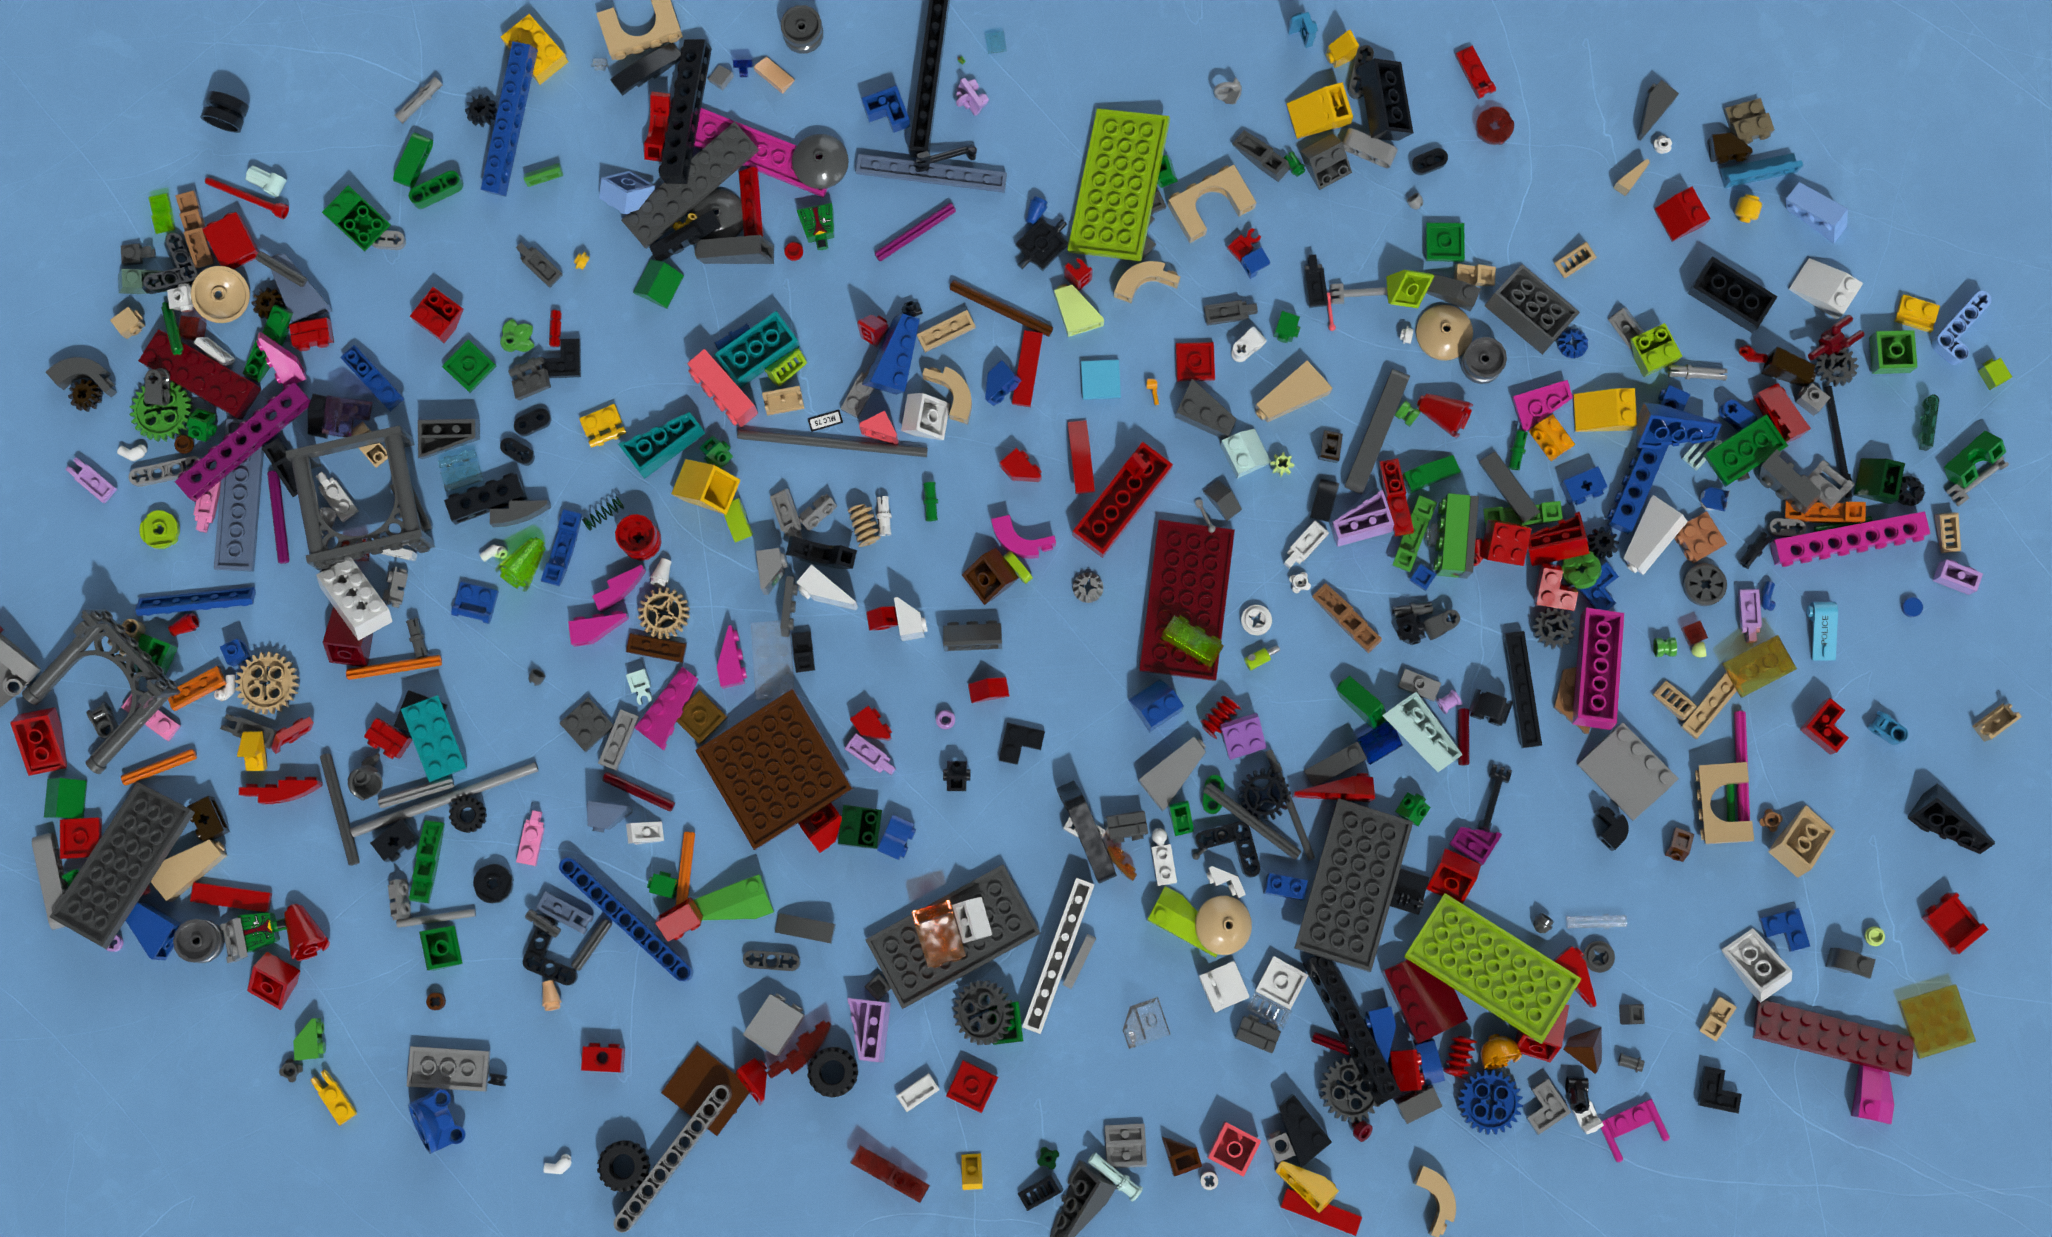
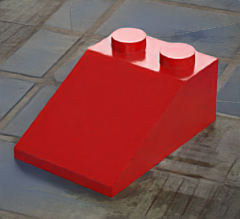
M55 707L18 714L10 722L28 776L67 768L62 726Z

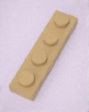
M1729 668L1681 725V728L1694 739H1698L1746 680Z

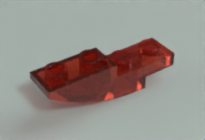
M823 1020L814 1026L816 1030L809 1034L807 1031L798 1037L800 1041L796 1043L800 1050L797 1052L794 1049L785 1055L787 1059L780 1063L777 1060L769 1066L771 1070L767 1072L769 1077L773 1079L786 1069H789L791 1074H794L804 1067L824 1044L832 1027L831 1021L826 1023Z
M859 1145L850 1161L852 1165L919 1203L930 1186L898 1165Z

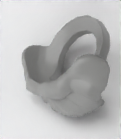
M1234 78L1233 83L1223 82L1216 85L1213 89L1214 96L1226 104H1236V101L1241 96L1242 86L1238 79Z

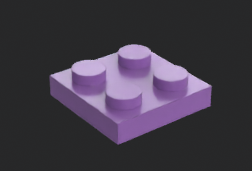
M1257 713L1220 724L1227 755L1230 760L1266 749Z

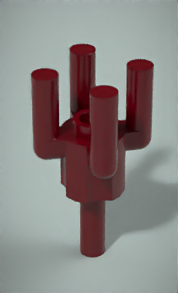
M1847 315L1821 334V339L1818 341L1819 347L1809 353L1808 358L1814 360L1823 353L1838 355L1840 350H1843L1844 347H1850L1864 337L1865 334L1862 330H1859L1849 338H1845L1841 329L1853 321V317Z

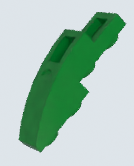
M273 305L262 333L283 346L289 333L287 327L293 313L278 305ZM256 341L242 374L257 382H261L270 367L265 358L267 357L265 351L259 349Z

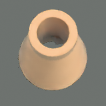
M554 981L542 982V1006L545 1008V1011L559 1009L562 1001Z

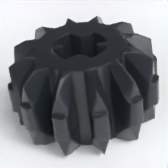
M479 94L478 99L472 96L473 102H467L469 108L465 109L466 114H468L467 119L472 121L475 126L480 124L481 127H484L486 122L488 125H491L490 119L496 120L494 115L498 111L495 107L496 103L493 100L490 101L489 96L483 98Z
M1600 527L1599 531L1593 529L1592 534L1587 536L1588 540H1590L1587 541L1588 546H1591L1589 551L1595 552L1594 556L1596 557L1600 555L1601 560H1604L1606 556L1611 558L1613 556L1612 552L1616 553L1618 551L1615 546L1619 544V541L1614 540L1617 534L1611 536L1610 528L1606 532L1604 527ZM1600 540H1603L1602 543H1606L1604 547H1602V544H1599Z

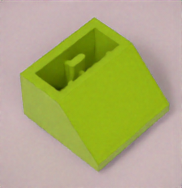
M1665 323L1630 339L1634 360L1643 378L1676 363L1682 357Z

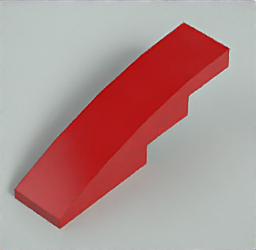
M1087 420L1068 422L1075 493L1095 492Z

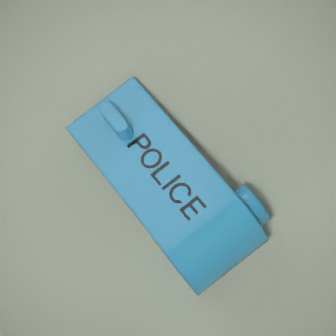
M1811 602L1810 606H1807V617H1810L1811 621H1813L1812 660H1836L1838 605L1836 602Z

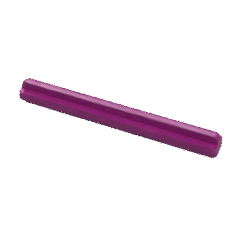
M953 204L945 205L875 252L876 258L879 261L884 260L954 214L956 209Z
M269 471L267 475L278 563L286 564L289 563L280 478L276 471Z

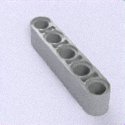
M51 832L33 837L32 847L48 922L51 929L55 930L66 927L51 919L50 915L68 887L66 880L62 879L65 873L62 859H60L57 837Z

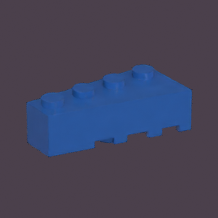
M900 314L893 318L884 337L885 340L879 348L875 361L871 364L869 373L862 385L895 395L905 392L920 321L919 318L906 314Z

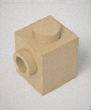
M127 307L110 320L118 332L126 339L139 334L142 328L145 327V324L142 322L143 316L137 309L133 311L130 307Z

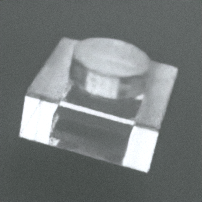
M1432 523L1429 529L1426 528L1425 540H1428L1427 546L1435 547L1438 544L1439 524Z

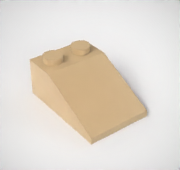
M1805 805L1777 837L1768 852L1798 878L1813 868L1835 833V830Z

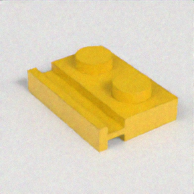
M1903 294L1894 322L1931 333L1934 329L1940 306Z

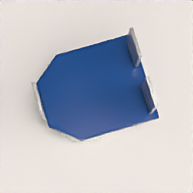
M1712 487L1704 490L1700 496L1701 506L1706 510L1714 509L1725 512L1730 490L1726 491Z

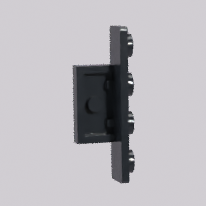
M711 210L652 244L649 248L656 261H664L672 255L682 252L689 245L698 243L701 238L719 229L721 224L715 212Z

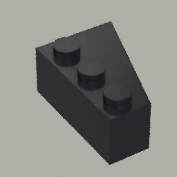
M1291 1094L1277 1106L1282 1123L1295 1152L1298 1165L1302 1168L1330 1145L1332 1141L1295 1095Z

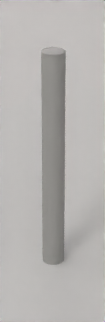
M468 909L397 920L396 923L397 927L400 928L476 916V910Z

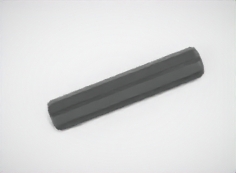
M260 251L256 255L258 262L300 287H304L307 283L306 277L266 253Z
M602 919L572 962L571 966L578 971L582 969L612 926L609 920Z

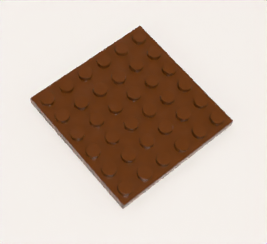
M795 689L786 692L695 750L754 850L854 789Z

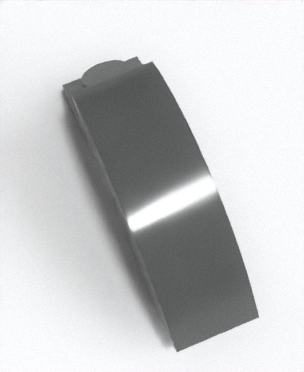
M73 357L64 359L46 371V374L54 383L63 390L78 379L91 378L110 397L117 393L113 388L115 384L108 378L111 373L95 361L87 358Z

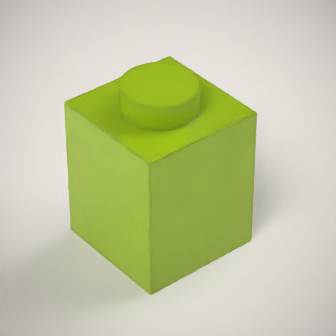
M1993 358L1982 363L1984 367L1978 370L1989 390L2012 378L2001 358L1995 361Z

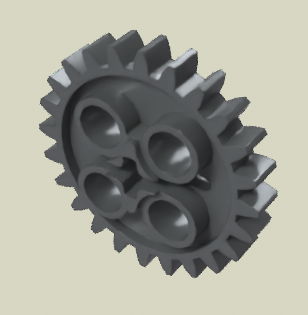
M990 981L970 983V987H964L965 992L958 993L961 999H955V1002L959 1004L958 1007L953 1008L955 1011H958V1014L954 1015L953 1018L959 1019L955 1026L961 1025L959 1033L965 1032L964 1039L970 1038V1043H976V1041L977 1045L997 1043V1039H1003V1034L1009 1033L1006 1027L1012 1026L1009 1022V1019L1014 1018L1013 1015H1010V1011H1013L1014 1008L1009 1007L1012 1000H1006L1008 993H1002L1003 987L997 988V983L990 984ZM987 996H989V998H990V1003H989V1004L987 1003V1000H986V999H987ZM971 1003H972L973 1006H974L973 1011H972L971 1008H970ZM997 1005V1009L982 1014V1016H978L970 1020L971 1016L983 1013L986 1009H992ZM994 1014H995L996 1017H997L996 1023L994 1022V1019H993ZM978 1022L981 1025L980 1030L977 1027Z
M1352 1057L1348 1058V1062H1346L1345 1058H1341V1064L1334 1061L1335 1068L1328 1066L1327 1069L1330 1073H1323L1326 1080L1319 1081L1324 1085L1323 1088H1319V1091L1324 1092L1320 1099H1326L1323 1107L1330 1106L1328 1113L1335 1111L1334 1118L1341 1116V1121L1343 1122L1348 1118L1350 1123H1354L1356 1118L1358 1122H1361L1362 1116L1365 1119L1369 1118L1368 1112L1375 1113L1373 1106L1380 1107V1105H1376L1368 1089L1365 1092L1361 1090L1360 1085L1364 1080ZM1345 1071H1349L1351 1074V1079L1348 1082L1343 1076ZM1336 1080H1339L1345 1086H1353L1352 1090L1364 1095L1366 1097V1100L1361 1098L1356 1093H1350L1349 1089L1337 1084ZM1336 1088H1339L1342 1092L1339 1099L1334 1096ZM1354 1098L1359 1102L1357 1109L1351 1106V1101Z

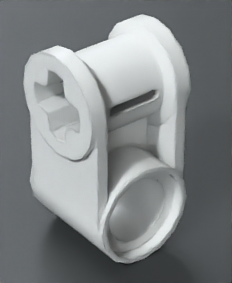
M1255 327L1250 328L1233 345L1231 353L1233 360L1236 362L1245 361L1254 352L1258 351L1267 342V339Z

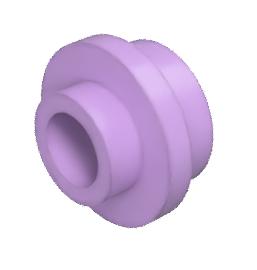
M942 710L936 716V723L941 729H950L955 724V716L949 710ZM948 717L949 722L943 723L942 718Z

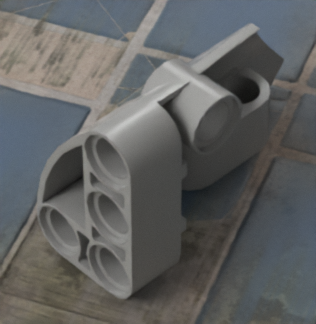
M0 633L1 707L13 697L19 695L41 669L21 649ZM17 682L20 689L12 691L9 688V683Z

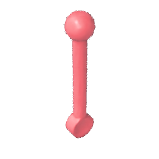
M1328 292V314L1330 322L1328 328L1330 331H1334L1336 329V326L1333 323L1330 292Z

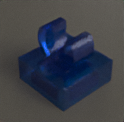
M733 60V68H739L740 77H748V68L754 67L753 60Z

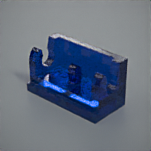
M1388 721L1355 740L1361 746L1369 765L1403 746L1397 730Z

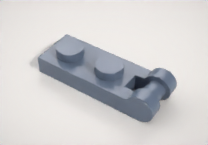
M546 891L536 907L537 910L582 934L586 933L589 921L592 922L594 916ZM577 916L582 917L580 924L574 922Z

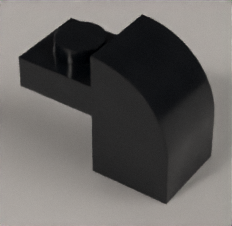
M1601 806L1594 814L1608 827L1597 838L1610 851H1614L1627 838L1629 825L1623 814L1615 818V813L1609 807Z

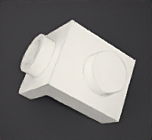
M1590 1100L1589 1110L1583 1112V1114L1575 1113L1572 1110L1579 1127L1586 1134L1596 1132L1604 1126Z

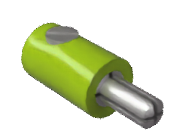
M1276 645L1269 650L1262 648L1245 657L1244 661L1248 669L1251 671L1271 660L1270 656L1279 652L1280 647Z

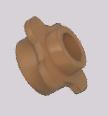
M1766 809L1765 815L1759 820L1761 826L1769 828L1771 832H1775L1783 817L1773 812L1772 809Z

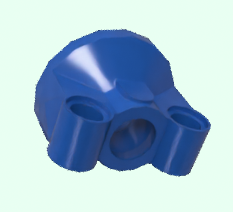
M435 1088L430 1094L408 1104L414 1126L429 1154L451 1144H459L463 1142L466 1136L465 1130L459 1125L454 1124L447 1107L451 1096L449 1092L442 1088ZM444 1093L443 1101L437 1103L435 1099L437 1094ZM454 1129H458V1137L451 1139V1132Z

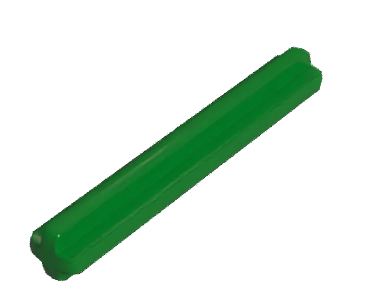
M163 302L161 309L172 353L174 355H181L183 353V345L174 309H169V302Z

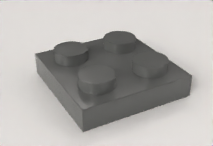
M589 697L559 723L585 752L602 739L614 726Z

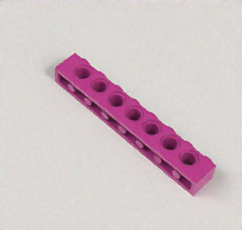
M1924 511L1776 539L1770 543L1774 564H1781L1782 567L1793 565L1795 561H1800L1802 564L1811 562L1812 558L1819 557V560L1831 558L1832 554L1845 556L1850 554L1849 551L1853 550L1861 553L1868 551L1869 547L1882 549L1890 543L1898 546L1905 544L1906 540H1912L1913 542L1925 540L1924 537L1930 534ZM1903 526L1909 528V534L1904 532ZM1885 529L1890 531L1891 537L1885 535ZM1866 532L1871 534L1872 541L1866 538ZM1847 536L1852 537L1853 545L1848 543ZM1828 540H1832L1835 543V548L1829 546ZM1810 543L1816 546V552L1810 549ZM1791 547L1797 549V555L1791 553Z

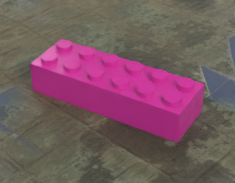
M1585 608L1580 615L1573 725L1611 730L1617 724L1625 613Z

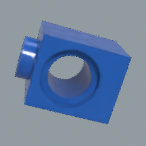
M238 638L220 646L228 665L235 667L246 662V659H252L245 642Z

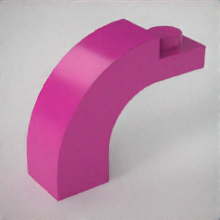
M1010 515L991 519L994 534L1000 545L1006 551H1012L1017 557L1026 559L1039 558L1038 550L1047 552L1053 550V547L1056 546L1055 536L1036 540L1021 538L1013 529Z

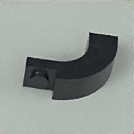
M790 536L786 555L798 558L800 561L837 569H853L857 550L849 547L819 544L796 536Z

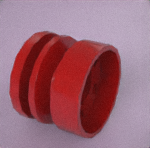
M633 514L623 518L615 531V538L619 547L629 557L638 561L654 557L662 543L661 534L657 527L643 515Z

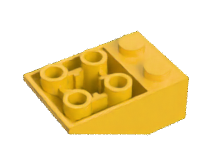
M1343 82L1323 87L1286 104L1297 139L1351 125L1353 119Z

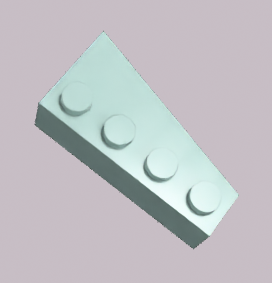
M1417 692L1382 715L1437 772L1463 755Z

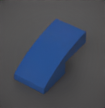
M1431 1039L1415 1044L1417 1053L1421 1054V1070L1425 1085L1445 1081L1435 1040Z

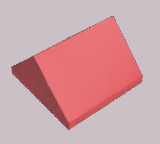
M885 411L860 422L859 428L862 435L898 445L897 433Z

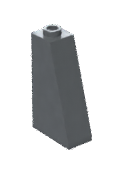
M761 235L700 240L697 243L695 256L703 264H774V245Z

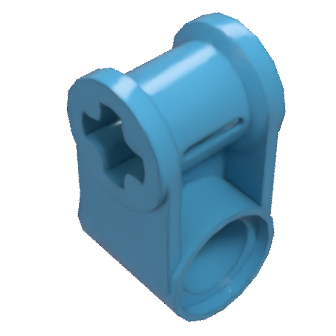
M1882 711L1877 712L1876 719L1867 727L1872 733L1880 736L1892 745L1900 744L1908 738V730ZM1894 731H1898L1900 733V740L1894 737Z

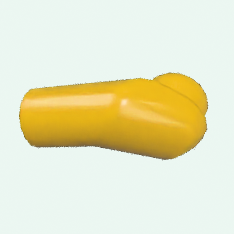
M689 213L686 222L683 224L681 221L675 222L673 229L676 231L697 219V216L694 213Z

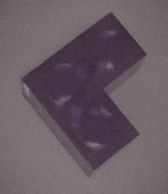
M327 395L322 433L337 437H350L352 435L354 419L370 421L373 402L357 398Z

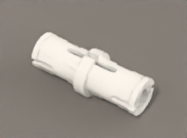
M877 497L878 514H876V517L879 519V536H886V534L890 536V518H892V515L889 513V497Z

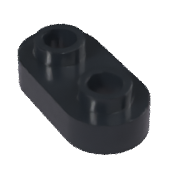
M1436 148L1418 155L1413 159L1411 169L1416 175H1425L1446 165L1448 154L1444 149ZM1438 157L1441 161L1436 162L1434 158ZM1422 164L1424 168L1419 169L1417 165Z
M536 409L517 418L514 422V430L520 436L531 435L548 427L551 423V415L546 409ZM539 415H544L542 420L537 419ZM521 423H526V427L520 428Z

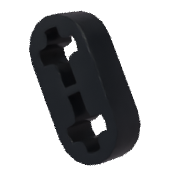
M505 438L501 441L500 449L509 458L524 466H529L534 462L535 455L528 447L512 438ZM512 443V446L516 449V451L514 452L511 449L507 451L505 445H510ZM522 452L523 454H527V452H529L528 455L530 458L524 459V461H522L523 458L521 457V455H519V453Z

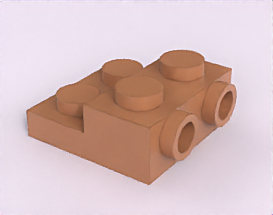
M1707 511L1688 521L1674 538L1685 550L1684 555L1687 560L1693 564L1727 544Z

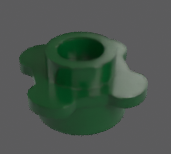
M1042 1147L1040 1150L1041 1156L1037 1160L1038 1165L1054 1169L1059 1152Z

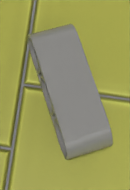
M1352 128L1347 130L1342 141L1346 152L1384 168L1391 167L1398 151L1393 145L1371 138L1370 135Z

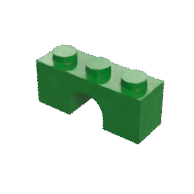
M1987 431L1981 433L1944 466L1947 479L1964 489L1979 477L1975 463L1987 461L1993 464L2006 453L2003 440Z

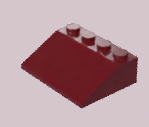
M1408 959L1381 971L1414 1044L1423 1042L1468 1020L1455 989Z

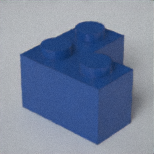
M897 85L861 98L869 123L887 116L893 133L911 127L910 119Z

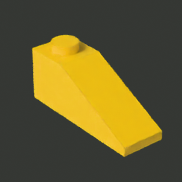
M1281 1161L1275 1171L1318 1213L1339 1192L1336 1185L1325 1176L1285 1161Z

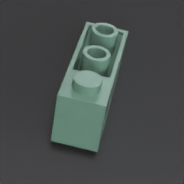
M121 269L118 274V291L122 294H148L142 289L144 278L147 275L162 271ZM171 276L164 278L169 284L175 282V279ZM151 281L148 282V285H151L152 287L155 286V284H152Z

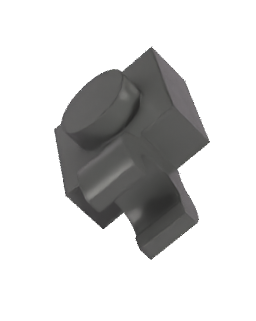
M139 243L121 246V263L124 266L143 264V258L156 257L155 249H152L151 246L142 247Z

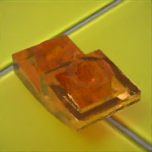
M1115 845L1113 848L1109 846L1107 853L1117 869L1133 882L1137 876L1135 873L1136 869L1128 863L1125 865L1121 864L1125 858L1122 855L1124 853L1123 850Z

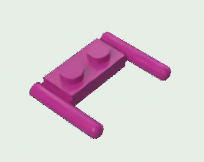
M1652 1099L1602 1120L1604 1126L1601 1127V1130L1616 1162H1621L1623 1157L1614 1138L1654 1121L1663 1141L1669 1140V1134Z

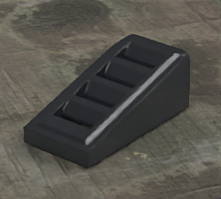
M1052 1173L1020 1191L1018 1195L1026 1210L1029 1211L1060 1194L1064 1189L1056 1174ZM1048 1181L1051 1182V1184H1052V1186H1053V1188H1054V1191H1053L1052 1188L1050 1187ZM1041 1185H1044L1046 1191L1048 1192L1047 1195H1045ZM1034 1189L1038 1191L1041 1197L1040 1199H1038L1037 1195L1034 1192ZM1026 1193H1030L1032 1199L1034 1200L1033 1203L1030 1202Z

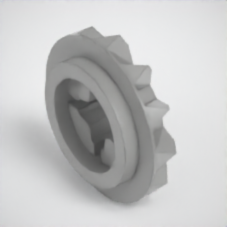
M1091 572L1082 573L1076 577L1073 583L1074 595L1082 602L1092 603L1101 597L1103 582L1096 574ZM1088 580H1090L1091 586L1097 589H1090L1088 595H1086V589L1082 586L1086 585Z

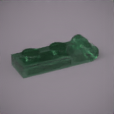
M1935 394L1922 401V407L1925 411L1920 420L1922 432L1918 436L1919 450L1927 451L1934 444L1939 408V397Z

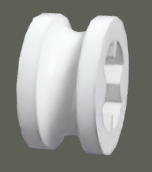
M1212 1171L1204 1172L1200 1179L1202 1187L1206 1190L1215 1189L1218 1185L1217 1175ZM1207 1175L1208 1177L1210 1175L1214 1177V1184L1212 1186L1210 1184L1209 1186L1205 1185L1206 1180L1204 1178Z

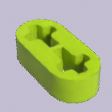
M1008 551L1003 556L1024 584L1033 579L1032 575L1012 551Z

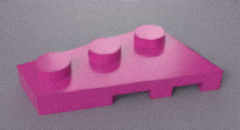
M1568 380L1513 396L1512 400L1522 431H1528L1553 411L1571 400L1573 396Z

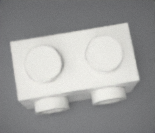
M982 897L952 905L963 943L992 935Z

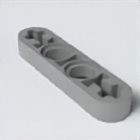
M192 456L136 468L129 473V481L137 487L176 480L180 473L191 468H186L185 465L193 466V463L199 458ZM180 465L181 471L176 475L172 474V467ZM161 469V477L155 479L153 477L154 470ZM138 474H140L141 476L148 475L149 479L147 477L140 478V482L135 480V478L138 477Z

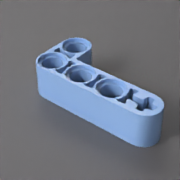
M1979 291L1972 296L1932 340L1931 345L1934 351L1951 365H1958L1968 358L1969 349L1959 338L1990 305L1991 295L1988 292ZM1980 300V305L1976 307L1975 304ZM1965 312L1970 314V318L1965 316ZM1952 325L1958 328V332L1953 330ZM1940 339L1945 340L1946 346L1941 344ZM1955 351L1959 352L1961 358L1956 357Z

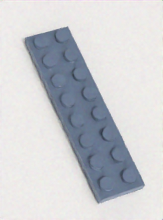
M226 419L225 436L236 431L240 423L248 420ZM261 424L255 427V432L261 430ZM247 437L241 438L240 445L246 442ZM264 445L221 480L214 559L215 570L254 572L264 456L262 448ZM232 449L225 452V457L231 455Z

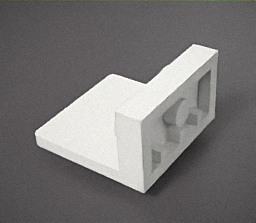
M1234 961L1198 976L1213 1013L1249 998L1247 989Z

